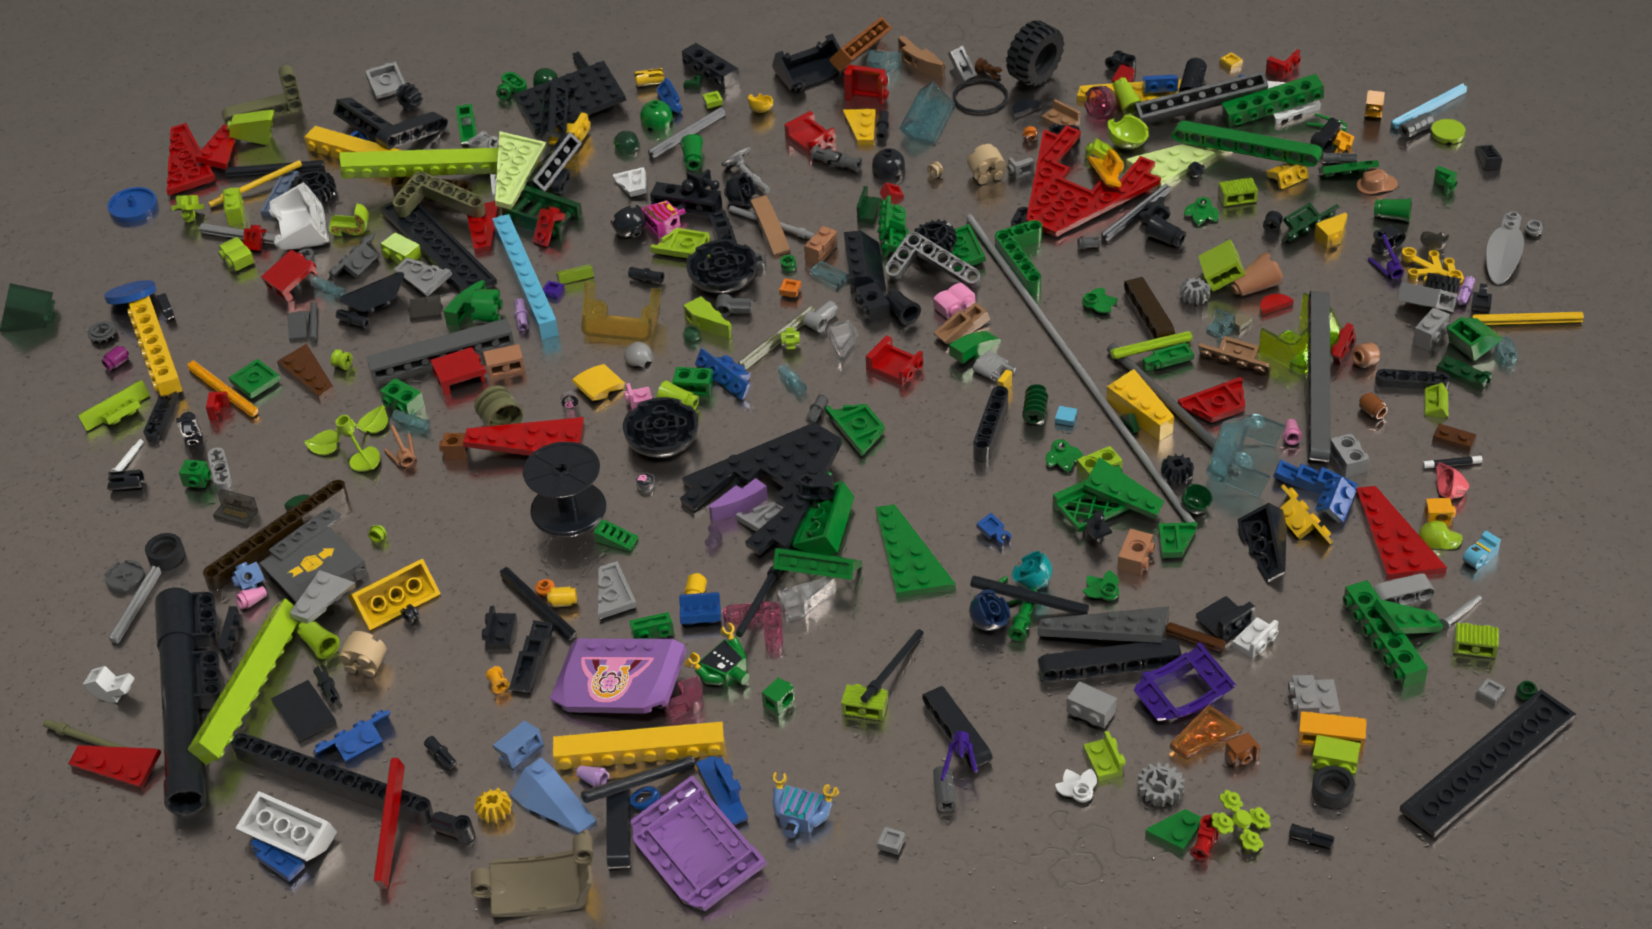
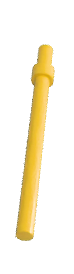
M298 160L239 188L240 193L243 194L301 167L302 163ZM223 194L208 202L210 208L223 203Z

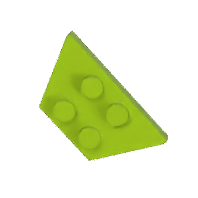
M675 228L670 234L662 237L658 245L652 244L650 250L651 253L688 258L689 255L696 251L698 246L711 241L710 234L708 232Z

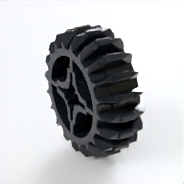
M319 169L317 171H305L304 174L300 173L299 177H294V180L291 181L290 190L304 182L321 204L323 202L327 203V200H331L332 196L335 195V180L325 170L321 172Z
M932 219L931 222H925L924 225L919 224V228L914 229L915 232L948 252L953 251L952 248L956 246V231L946 220L941 221L938 219L934 221ZM914 239L910 244L915 245L918 243V240ZM928 248L924 253L930 254L933 249Z

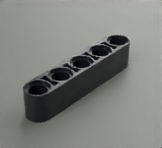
M429 112L380 129L376 134V141L392 149L443 131L448 125V120L436 112Z
M996 386L992 389L975 435L973 458L977 462H987L995 446L1008 409V389L1004 386Z
M943 686L922 694L926 708L951 742L953 734L957 731H964L969 734V743L973 744V753L977 767L993 760L992 753L987 744ZM967 751L964 753L963 759L973 769Z
M620 778L607 779V780H606V783L611 782V781H614V780H617V779H620ZM630 789L606 797V857L608 869L631 867Z

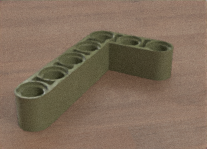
M283 65L278 70L283 89L282 94L224 108L222 110L224 124L228 125V121H232L235 114L274 110V117L300 111L302 109V101L292 67Z
M425 172L415 173L393 199L394 209L399 217L410 215L424 197L475 218L483 217L486 213L481 196Z

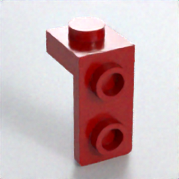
M1297 49L1285 61L1270 56L1266 62V73L1283 79L1287 74L1291 73L1293 68L1300 64V50Z
M556 207L540 209L533 242L548 247L554 222L564 221L566 214L559 212L560 209Z

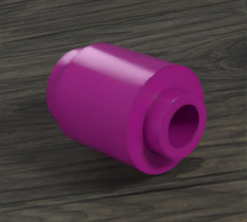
M117 345L103 356L101 362L108 371L116 370L129 360V352L125 347Z

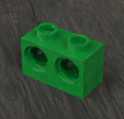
M676 367L672 384L699 397H710L714 384L713 370L709 368Z
M396 378L380 390L382 403L408 418L425 406L421 391Z

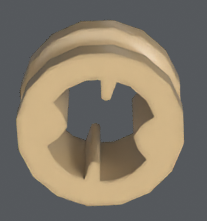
M937 161L927 166V171L932 178L936 179L944 173L942 165Z

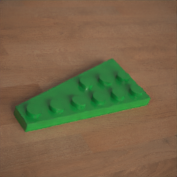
M896 505L875 507L896 598L956 589V583Z

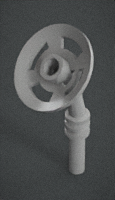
M750 147L738 151L721 163L722 166L735 165L743 173H748L746 174L747 177L751 176L754 186H758L765 193L770 192V187L744 165L743 159L749 154Z

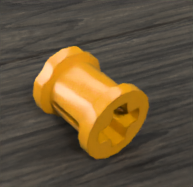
M499 666L492 667L485 674L487 680L492 684V691L496 694L505 692L510 686L509 681L503 676L502 668Z

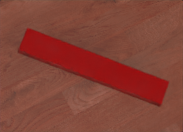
M399 758L390 759L373 879L380 889H388L405 770V766Z

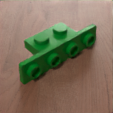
M887 195L885 200L882 199L879 205L880 212L878 217L880 218L877 233H879V240L881 241L889 226L903 231L906 224V209L900 205L891 204V196Z

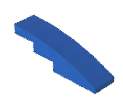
M1281 459L1273 475L1274 478L1290 485L1320 494L1328 479L1343 477L1324 467L1317 471L1302 463L1299 467H1296ZM1343 477L1356 490L1358 483Z

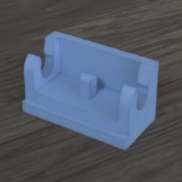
M524 720L497 741L493 748L501 754L498 758L510 766L511 769H514L542 747L544 742L539 729Z

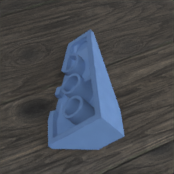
M542 757L523 770L510 793V797L524 810L538 813L543 819L549 818L557 822L559 826L576 834H581L583 830H588L597 823L593 815Z

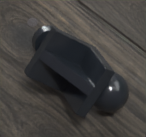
M709 169L701 175L688 171L686 173L687 179L681 185L682 189L686 192H690L693 189L702 192L708 186L711 190L716 191L720 186L719 181L711 180Z
M1095 512L1092 518L1084 520L1087 523L1084 530L1086 541L1096 540L1112 534V530L1104 521L1103 513Z

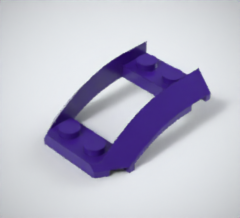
M1199 642L1195 649L1189 653L1185 652L1165 666L1147 673L1145 671L1142 672L1139 684H1136L1134 692L1155 719L1161 721L1180 718L1197 712L1235 688L1236 684L1201 642ZM1195 669L1211 688V691L1193 702L1175 708L1159 689V686Z

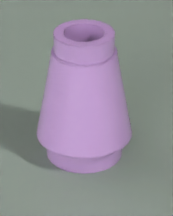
M581 765L576 772L578 778L593 787L605 784L606 780L609 779V773L604 768Z

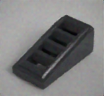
M1493 145L1475 146L1484 170L1501 168L1503 159Z

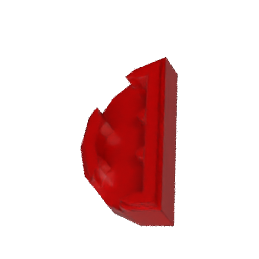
M1270 294L1261 300L1260 313L1265 315L1294 305V300L1284 294Z

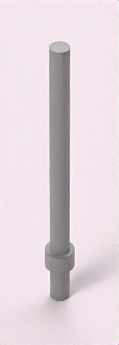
M732 205L730 206L729 212L757 221L755 213ZM779 222L782 230L796 234L799 238L811 239L815 235V233L809 232L808 229L797 228Z

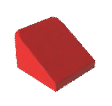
M1121 64L1113 76L1112 82L1114 83L1120 78H1126L1128 82H1132L1135 70Z
M886 182L880 190V195L884 200L887 195L891 196V201L904 197L898 185Z

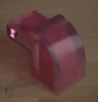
M697 676L678 682L679 696L671 698L668 705L664 707L667 720L679 718L688 714L691 720L702 712L704 697L702 686Z

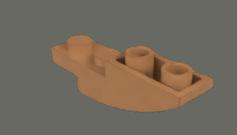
M905 36L898 37V51L902 53V61L927 75L939 78L945 77L946 67L943 61L938 59L927 48L920 50Z

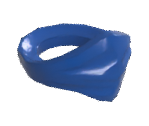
M644 786L632 794L630 803L632 808L636 810H645L662 797L655 787ZM644 792L652 793L651 797L645 802H635L639 794Z

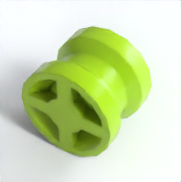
M339 349L334 350L330 358V363L333 367H340L343 370L349 369L353 361L351 353H343Z

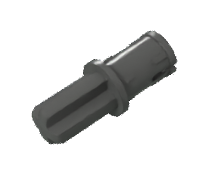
M1341 151L1339 153L1323 152V163H1338L1339 165L1340 163L1357 162L1356 153H1341Z
M823 394L817 396L815 403L810 406V411L805 418L806 422L809 424L816 422L818 417L824 413V407L828 403L827 396Z

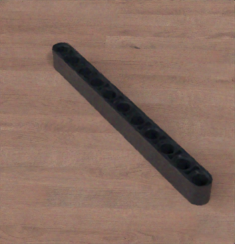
M246 733L234 735L231 741L235 757L242 762L383 812L387 784ZM402 789L398 818L421 826L430 824L434 815L430 800Z

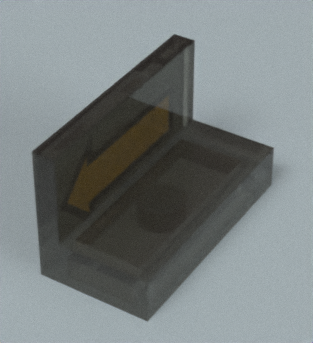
M221 489L218 492L221 505L215 511L213 517L247 527L258 512L255 498Z

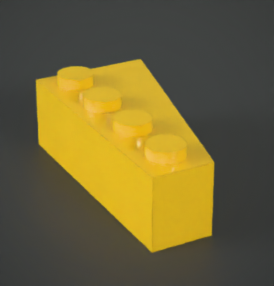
M1135 369L1107 386L1106 400L1111 407L1122 415L1134 413L1139 427L1160 442L1173 433V414Z

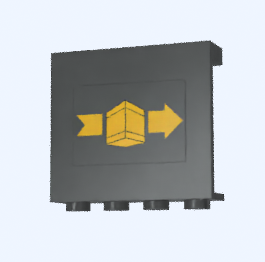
M330 527L285 560L280 561L272 555L260 562L263 576L267 580L273 578L296 603L319 570L352 582H356L368 575L365 561Z

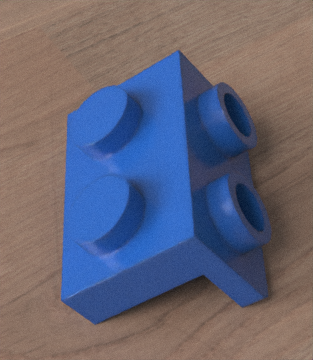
M1176 74L1143 76L1142 82L1145 93L1178 92L1179 79Z
M1343 477L1328 479L1324 484L1315 511L1317 513L1327 512L1337 523L1344 522L1356 490Z
M719 592L679 595L680 624L694 625L702 622L711 624L721 621Z

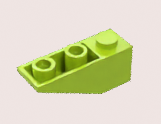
M702 296L683 305L685 319L694 328L727 339L732 338L730 322L725 320L720 312L716 311L711 303Z

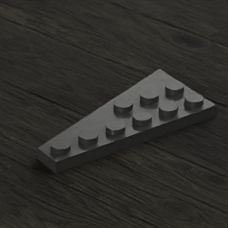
M1169 606L1041 619L1037 628L1038 636L1161 643L1170 614Z

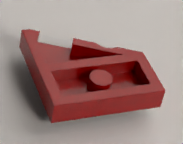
M1346 323L1345 327L1340 329L1338 334L1339 340L1331 349L1333 362L1342 363L1350 351V342L1355 343L1357 339L1354 325Z

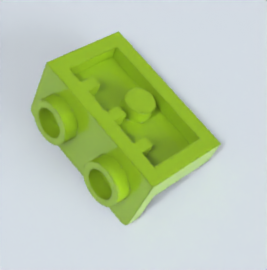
M1109 731L1104 732L1103 739L1083 744V751L1098 782L1123 776V766L1126 765L1123 754H1119L1117 750L1116 739L1111 737Z

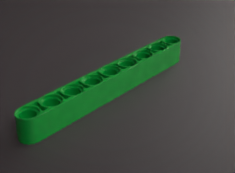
M1179 121L1171 134L1173 140L1179 143L1307 167L1316 166L1323 153L1322 149L1314 144L1189 121Z

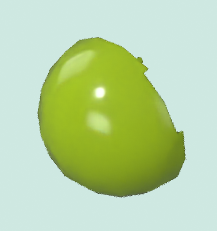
M1125 115L1116 123L1114 119L1108 120V137L1114 145L1121 149L1133 150L1146 142L1149 136V129L1146 124L1133 115Z

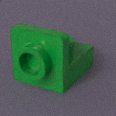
M1438 166L1435 169L1433 183L1445 187L1444 194L1448 195L1457 187V173Z

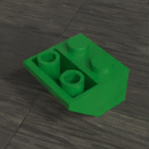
M1460 317L1446 327L1449 342L1473 361L1503 340V337L1477 318Z

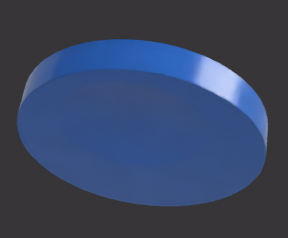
M131 187L113 195L107 207L110 216L114 220L122 223H132L152 215L157 209L158 201L152 190L144 187Z
M143 280L115 287L104 294L107 304H123L145 298L156 291L155 282Z

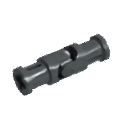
M817 145L811 151L812 160L818 159L826 164H832L843 169H853L854 172H858L862 166V158L850 157L849 154L833 152L831 149L825 150Z

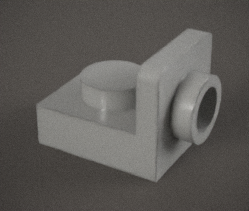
M1012 157L1008 158L1007 171L1015 180L1033 175L1034 160L1030 157L1015 162Z

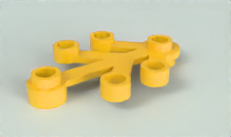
M1406 247L1402 250L1401 258L1403 262H1414L1426 268L1409 269V279L1416 280L1419 276L1434 273L1460 278V285L1463 283L1464 276L1461 271L1455 269V260L1453 258L1444 259L1443 267L1448 269L1446 271L1442 269L1439 252L1436 250H1431L1428 253V260L1432 263L1417 257L1416 250L1412 247ZM1425 276L1423 280L1424 286L1426 283L1427 276Z

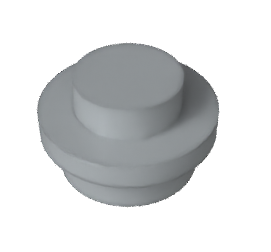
M1530 220L1525 225L1524 230L1527 234L1536 236L1542 233L1543 227L1540 221Z

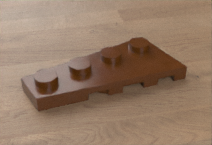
M307 344L277 361L278 367L319 401L335 392L332 383Z

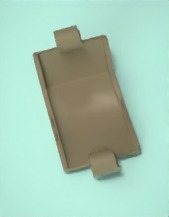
M583 830L581 834L573 837V850L539 856L492 859L489 864L490 870L483 867L472 870L471 894L478 898H490L492 917L534 916L583 907L592 886L591 864L594 854L593 839L589 835V830Z

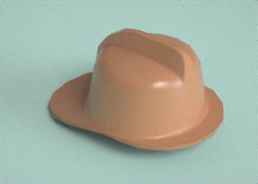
M1378 168L1366 170L1363 177L1357 182L1358 190L1365 194L1391 191L1397 188L1398 185L1397 180L1393 176Z

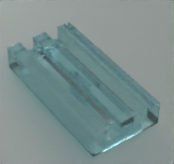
M820 261L810 269L811 275L836 288L839 287V284H843L844 280L847 281L849 279L847 273L824 261Z

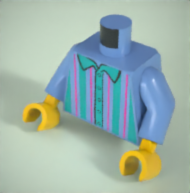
M775 772L773 774V780L777 784L774 788L772 804L776 817L780 818V825L785 828L783 831L785 836L795 838L798 831L810 833L814 827L819 826L828 819L833 804L831 800L838 796V788L834 787L833 792L829 794L830 784H826L823 787L825 795L788 785L783 788V784L787 782V775L783 773V780L777 781L778 773Z

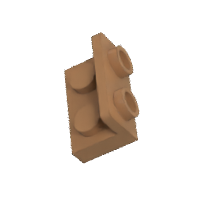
M1055 99L1052 101V109L1042 115V122L1050 126L1053 124L1079 126L1080 111Z

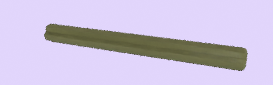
M809 306L741 359L738 364L745 367V370L781 343V332H786V328L795 327L796 331L804 325L805 315L809 311L815 312L816 309Z

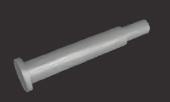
M1476 595L1446 618H1441L1440 621L1444 625L1443 629L1448 630L1452 623L1472 609L1482 597Z

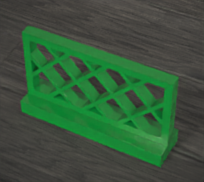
M1119 465L1115 466V468H1117L1123 473V470ZM1086 480L1053 494L1052 508L1056 513L1060 511L1078 532L1085 530L1087 523L1079 524L1076 518H1092L1093 510L1103 511L1104 521L1129 510V508L1122 505L1117 508L1108 507L1109 503L1115 502L1084 490ZM1086 499L1093 500L1092 504L1083 503L1082 501ZM1098 500L1107 503L1106 506L1095 505V502ZM1074 506L1076 511L1067 510L1066 508ZM1079 508L1090 509L1089 514L1078 511Z
M776 548L773 569L852 580L854 571L862 567V561Z

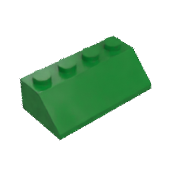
M844 481L834 483L835 495L829 500L814 499L792 544L794 548L823 555H831L838 552L855 497Z

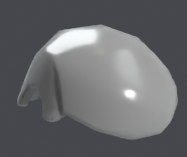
M637 341L626 348L624 359L630 366L638 365L644 367L647 361H653V353L646 343Z

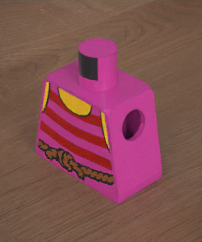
M668 201L641 208L646 218V225L658 238L680 226L679 216L685 214V209L682 205L673 207Z

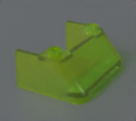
M1303 293L1300 316L1308 320L1309 294ZM1331 306L1330 353L1333 345L1337 344L1339 340L1338 334L1342 328ZM1264 328L1261 329L1260 353L1297 373H1308V328L1301 334L1293 331H1284L1278 336Z

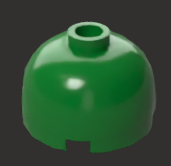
M652 100L646 103L640 112L642 127L646 130L653 128V131H661L668 128L670 123L673 122V115L668 104L660 100Z

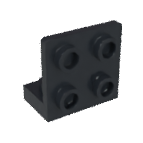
M1224 596L1196 613V618L1219 639L1226 640L1254 621L1255 606L1250 601L1243 606H1237L1230 598Z

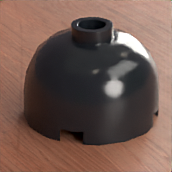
M882 149L873 157L872 173H875L877 178L881 180H895L896 176L900 175L901 177L905 173L904 157L895 149Z
M748 173L735 174L727 180L724 195L736 207L751 206L750 200H752V195H755L754 182L751 176L747 177L746 174Z
M635 205L636 207L634 208L626 206L614 215L615 219L614 221L611 220V226L618 235L624 238H636L641 234L646 225V218L643 210L638 205Z

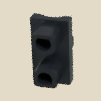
M1158 197L1155 202L1148 203V211H1142L1139 217L1141 223H1149L1155 214L1167 220L1171 212L1168 206H1164V197Z
M185 412L180 418H176V423L183 439H186L187 445L198 444V436H202V430L195 414Z

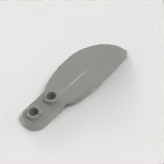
M1517 212L1506 213L1501 227L1496 229L1488 240L1486 248L1487 271L1491 281L1496 285H1501L1509 279L1523 253L1524 237L1520 231L1522 217Z

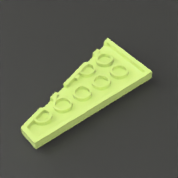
M499 131L495 206L512 210L546 150L547 142Z
M1181 144L1126 159V165L1131 167L1140 156L1155 161V167L1150 173L1161 178V183L1157 185L1161 187L1189 173L1188 166L1190 163L1198 162L1202 165L1226 151Z

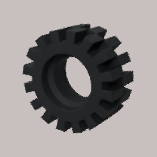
M1428 273L1425 287L1458 293L1461 279Z

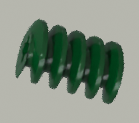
M1033 384L1027 387L1025 391L1022 417L1031 425H1041L1046 420L1049 395L1043 385Z

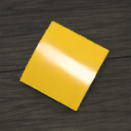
M605 364L587 369L572 379V382L592 401L608 398L610 391L624 389L625 382Z

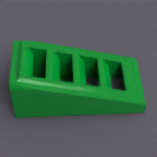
M601 520L594 530L595 542L628 552L632 550L639 539L637 535L606 520Z

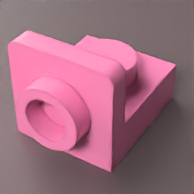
M630 383L626 384L627 391H624L626 402H630L631 409L636 408L637 404L645 400L652 399L649 386L632 390Z

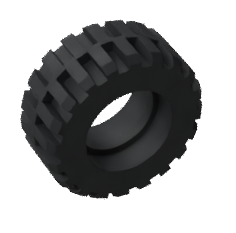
M1040 20L1026 23L1016 33L1014 40L1010 43L1011 46L1007 51L1008 56L1006 57L1008 73L1013 78L1029 86H1038L1042 82H1046L1053 75L1054 70L1057 69V65L1062 59L1061 55L1064 52L1062 33Z

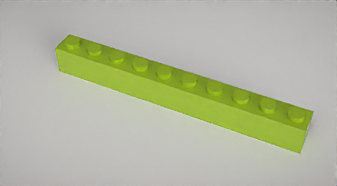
M499 148L339 152L341 179L412 177L417 172H425L432 176L497 174Z
M286 598L273 606L187 749L206 765L214 760L217 762L222 758L225 753L223 749L233 740V732L241 726L242 717L251 709L250 703L258 697L260 693L258 691L259 688L268 680L267 674L275 668L276 659L285 651L283 649L284 645L292 639V632L301 623L290 618V612L294 605Z

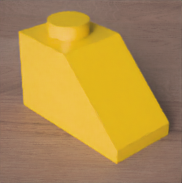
M1346 212L1316 223L1314 237L1326 249L1342 243L1348 214Z

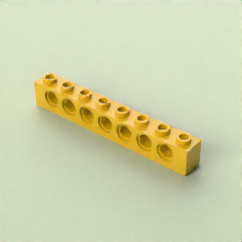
M147 296L129 302L130 309H127L155 392L159 391L161 396H169V394H173L175 391L177 393L182 392L175 366L150 297Z

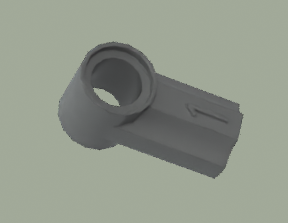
M720 294L717 297L715 310L719 311L723 318L728 317L730 314H751V299L732 298L728 294Z

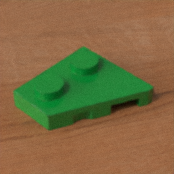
M1184 809L1148 827L1145 836L1184 854L1199 831L1200 819L1202 817Z

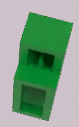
M472 104L456 106L461 144H467L469 139L477 135Z
M484 280L471 285L448 304L443 311L447 325L459 327L466 315L471 316V313H474L473 307H471L472 293L475 289H486Z
M988 331L973 332L949 344V355L963 364L970 358L978 359L999 344L1001 339Z

